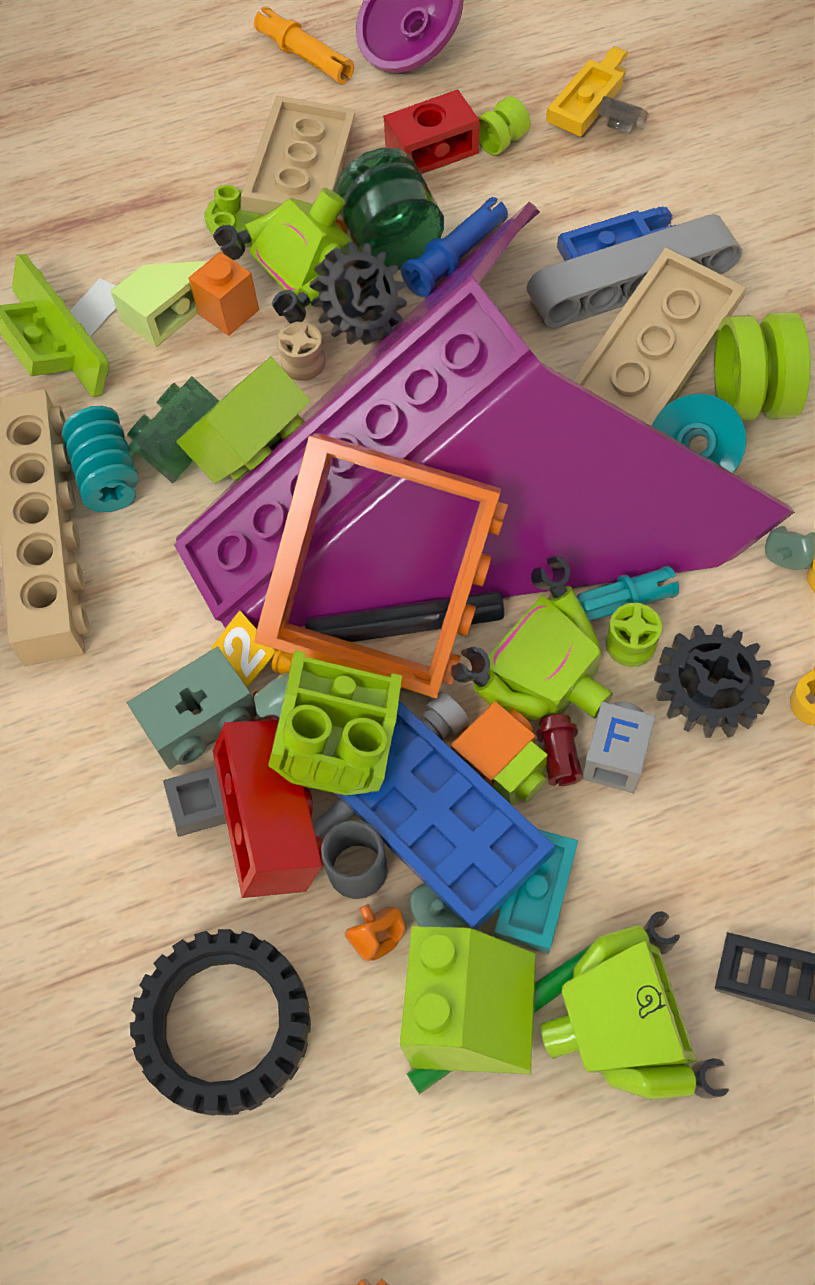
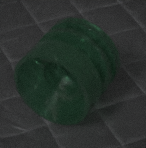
M382 147L368 151L350 162L338 177L334 192L345 201L340 214L344 224L350 231V236L356 249L368 243L371 247L372 256L375 257L380 252H385L386 257L383 264L387 268L397 265L398 270H401L402 265L407 260L416 259L425 252V246L434 238H441L444 231V215L410 154L398 148Z

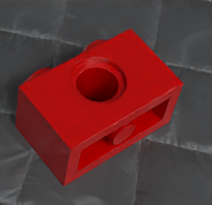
M458 89L383 115L386 150L405 180L479 154L480 120Z

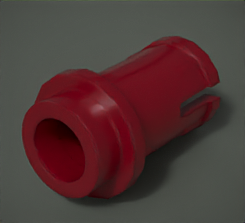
M565 714L550 715L541 719L539 722L540 728L536 731L537 741L543 743L544 752L548 755L546 763L549 784L555 786L559 783V786H568L580 782L583 779V773L578 760L574 739L578 734L577 725L571 723L570 716Z

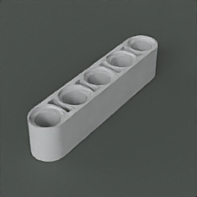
M712 214L543 268L530 278L526 288L544 323L548 327L558 328L623 307L665 247L719 274L735 266L741 258L742 248L721 217Z

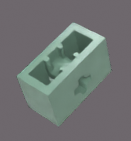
M218 646L126 702L169 770L179 764H189L198 759L205 752L206 747L218 739L224 722L251 721V718L257 715L250 691ZM196 709H199V710H200V713H199V714H197V715H193V714H192V712H193L194 710H196Z

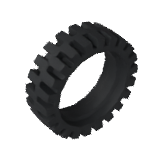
M218 929V934L213 935L207 931L194 934L195 940L189 943L182 939L172 946L174 949L172 954L168 957L161 954L153 963L156 967L151 976L148 974L144 975L139 984L143 989L140 998L134 997L131 1009L135 1014V1022H130V1036L135 1040L136 1045L132 1049L136 1061L142 1066V1073L147 1080L173 1103L200 1114L212 1116L236 1115L240 1111H251L261 1106L262 1102L269 1097L274 1098L283 1090V1084L288 1079L292 1080L299 1069L297 1065L301 1057L305 1056L308 1047L307 1038L308 1033L311 1032L310 1006L305 988L295 968L272 944L244 931L241 934H236L231 929ZM236 964L256 971L270 984L278 1002L279 1028L271 1050L255 1069L234 1080L208 1082L189 1075L175 1062L166 1040L167 1014L175 994L191 976L211 966Z

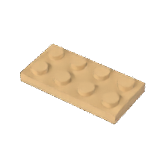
M276 95L241 194V211L258 213L264 216L281 206L289 198L314 204L322 188H328L335 192L354 128L356 109Z
M665 247L575 375L573 381L652 426L660 411L674 401L716 339L719 323L725 316H732L745 296L746 287Z

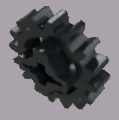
M348 242L341 249L336 247L325 255V259L315 266L314 270L319 276L309 284L310 288L319 292V296L311 301V306L322 307L324 313L318 319L320 324L330 320L334 325L331 335L336 337L346 332L347 344L350 345L360 339L364 345H369L377 339H382L392 332L391 328L403 319L397 311L407 305L405 299L398 297V291L406 287L405 282L395 281L393 275L399 268L397 265L387 268L383 264L386 253L383 251L375 257L372 256L371 247L368 243L356 249L353 242ZM360 317L365 322L357 320V318Z
M716 624L712 635H705L704 630L700 625H697L693 628L690 640L681 633L675 635L672 648L664 647L659 660L662 665L657 666L654 675V681L662 684L659 686L656 698L657 701L672 702L666 714L669 719L675 718L680 714L686 718L683 730L689 732L696 724L703 726L705 738H711L715 728L721 727L727 737H733L738 728V723L746 729H750L758 717L757 714L763 715L770 702L766 696H769L775 683L774 680L765 677L772 664L770 660H756L755 657L761 647L758 643L750 644L747 647L740 643L743 632L738 630L731 638L723 636L722 625ZM713 678L716 679L718 682L716 684L709 681V679Z

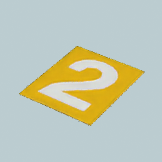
M239 610L211 646V649L219 647L248 688L273 657L276 650L254 642L257 629Z

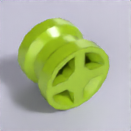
M627 603L620 606L612 614L605 642L606 650L613 660L627 667H636L647 663L654 656L662 632V623L657 612L641 603ZM628 635L630 637V642L625 636Z

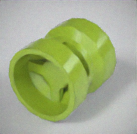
M507 96L495 105L493 111L488 110L478 116L480 120L479 145L488 154L496 156L508 148L511 140L517 141L529 132L531 126L530 117L520 100Z

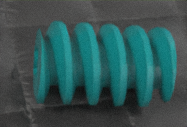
M103 405L90 406L71 415L63 426L62 436L69 459L71 460L70 463L83 504L92 511L113 512L121 510L134 502L136 498L134 488L139 481L137 470L133 468V458L129 454V446L124 439L123 428L119 425L118 413L113 408Z

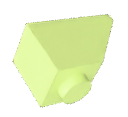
M195 261L142 265L110 290L121 321L154 347L160 345L198 314L188 277L207 262Z

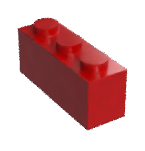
M279 720L224 722L212 751L241 898L307 892L315 877L324 866L321 854L323 841L319 836H315L311 821L313 801L309 788L292 784L268 766Z

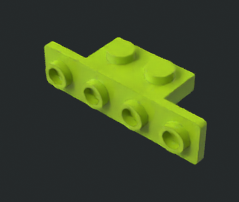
M26 254L16 255L12 290L21 303L0 305V335L30 376L48 375L72 370L92 397L101 396L105 378L109 374V363L106 355L99 350L86 333L84 326L72 315L63 299L56 294L44 278L43 273L35 267Z

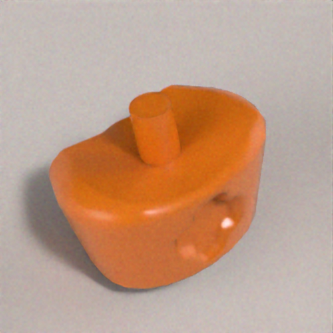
M369 904L359 908L364 923L348 928L344 934L363 960L374 961L391 952L398 945L399 940L404 937L406 925L400 909L396 907H385L373 914Z

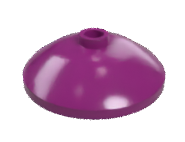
M363 0L356 22L358 47L367 61L383 72L403 73L416 69L437 56L450 41L460 22L464 0Z

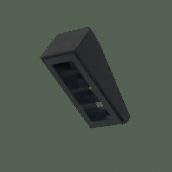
M727 932L715 991L815 1022V1001L810 1000L815 974V953ZM743 952L754 955L748 984L737 982ZM766 959L777 962L772 990L761 988ZM790 967L801 970L796 997L785 994Z

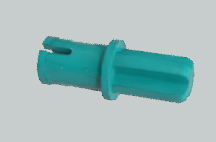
M664 566L661 569L631 578L628 575H620L617 578V582L581 592L577 595V598L591 622L612 615L620 606L627 603L647 605L663 599L677 597L679 594V584L677 581L661 587L657 586L658 583L676 577L675 572L670 566Z

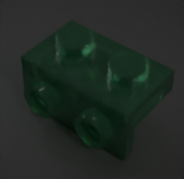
M193 376L181 388L174 382L156 402L162 409L151 420L144 414L127 433V436L133 440L129 445V454L133 458L138 453L173 484L193 462L176 441L214 407L219 400Z

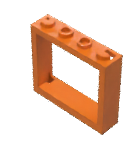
M320 433L310 435L254 642L290 654H294L295 650L306 652L305 657L387 677H390L391 673L401 675V688L437 699L441 683L452 685L451 667L458 664L461 657L451 653L456 635L459 634L467 637L476 609V606L466 603L471 586L475 584L483 587L492 556L482 553L487 534L499 535L508 504L498 502L501 488ZM333 458L480 502L430 666L288 623Z

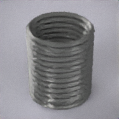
M359 820L343 821L332 827L325 835L321 846V854L333 888L342 896L352 899L367 898L373 895L385 883L388 873L384 844L378 831L370 824ZM352 846H364L377 854L376 861L370 869L359 875L342 874L333 868L336 858L341 852Z

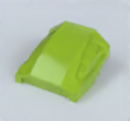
M295 650L268 766L292 784L349 796L379 791L385 778L388 754L396 723L402 676L391 673L390 677L312 659L305 657L306 652Z

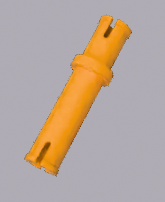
M267 6L262 7L261 10L268 18L259 11L256 13L254 28L256 31L274 40L280 50L287 54L293 53L340 85L347 83L341 74L347 77V79H351L355 68L354 62L306 33L301 28L302 25L293 19L287 20Z

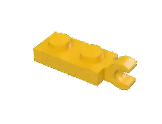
M613 46L601 63L589 59L549 105L546 122L581 137L623 87L626 69L620 66L628 56V51Z

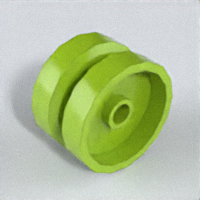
M792 311L767 313L760 324L755 316L752 315L725 316L719 323L714 348L715 395L730 404L743 422L754 421L761 411L770 420L792 419L802 413L807 401L810 384L811 358L806 327L799 313Z

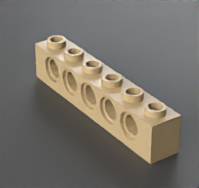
M46 389L0 398V542L8 644L24 666L85 654L83 635L90 632L86 609L83 604H79L78 592L85 590V582L79 562L74 560L73 550L80 549V538L74 521H70L69 510L76 509V501L72 486L69 481H66L65 472L72 469L66 445L61 441V434L66 419L62 407L53 406ZM54 601L51 605L42 608L45 604Z

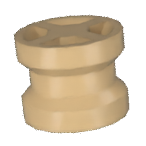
M294 322L281 329L277 336V347L281 355L282 369L292 379L309 380L315 378L325 367L322 335L316 326L308 322Z

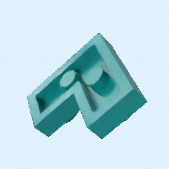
M538 829L555 845V853L501 906L494 930V937L549 954L579 840Z

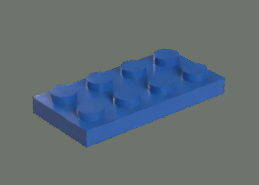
M400 701L398 703L396 723L388 754L385 778L380 790L349 796L336 794L363 822L374 827L391 851L468 928L478 930L555 853V845Z

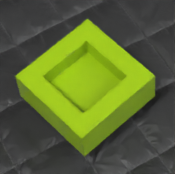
M530 741L494 778L493 788L512 806L520 799L528 803L537 795L547 781L544 773L548 755Z

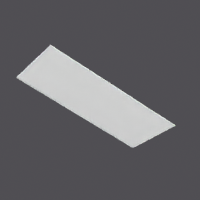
M101 278L70 310L76 320L84 326L89 337L94 334L116 309L110 292L116 285Z

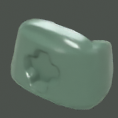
M785 526L773 529L766 540V556L774 564L787 569H807L815 559V533L811 532L807 535L788 531Z
M425 884L417 886L411 892L410 907L419 927L461 928L464 925Z

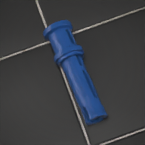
M496 197L487 199L479 209L446 237L434 238L426 244L425 252L418 258L407 260L401 267V276L406 286L414 294L421 297H426L433 292L435 283L443 276H448L458 268L460 259L507 220L508 211L502 201L491 210V207L497 203L498 199Z

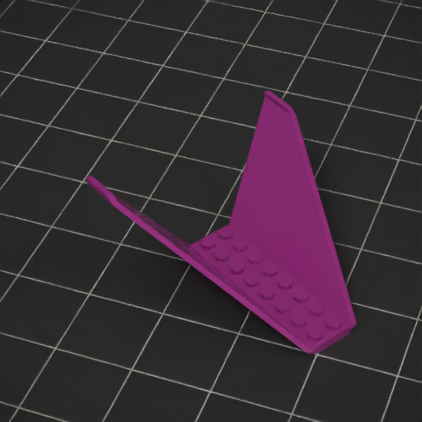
M528 202L459 264L458 268L448 275L433 292L426 296L392 329L389 335L378 342L301 417L304 421L283 440L280 438L270 447L272 452L251 471L248 469L188 525L176 537L177 542L174 546L215 620L221 621L226 628L240 610L257 629L308 438L310 435L317 433L501 488L498 502L508 504L499 535L487 534L482 553L490 555L492 558L483 587L472 584L469 595L499 591L502 597L505 598L547 592L549 589L541 590L532 584L531 573L533 569L541 567L552 581L553 571L547 563V558L554 556L561 557L568 563L570 576L564 586L572 588L617 582V578L620 575H628L631 578L661 569L664 566H670L675 573L715 568L739 556L795 512L787 503L775 498L538 360L479 284L516 234L540 213L534 204ZM333 458L288 623L302 627L305 626V621L309 618L451 597L480 502Z

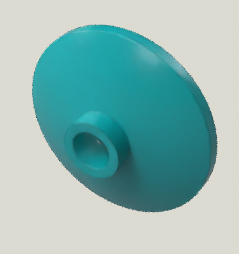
M690 394L680 397L665 406L653 421L652 427L689 448L691 441L695 437H705L707 439V447L699 454L732 473L738 469L743 460L747 441L743 421L736 410L721 398L709 394Z

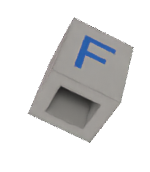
M601 702L583 770V780L634 794L641 776L655 715L644 713L640 707L627 702H616L614 704Z

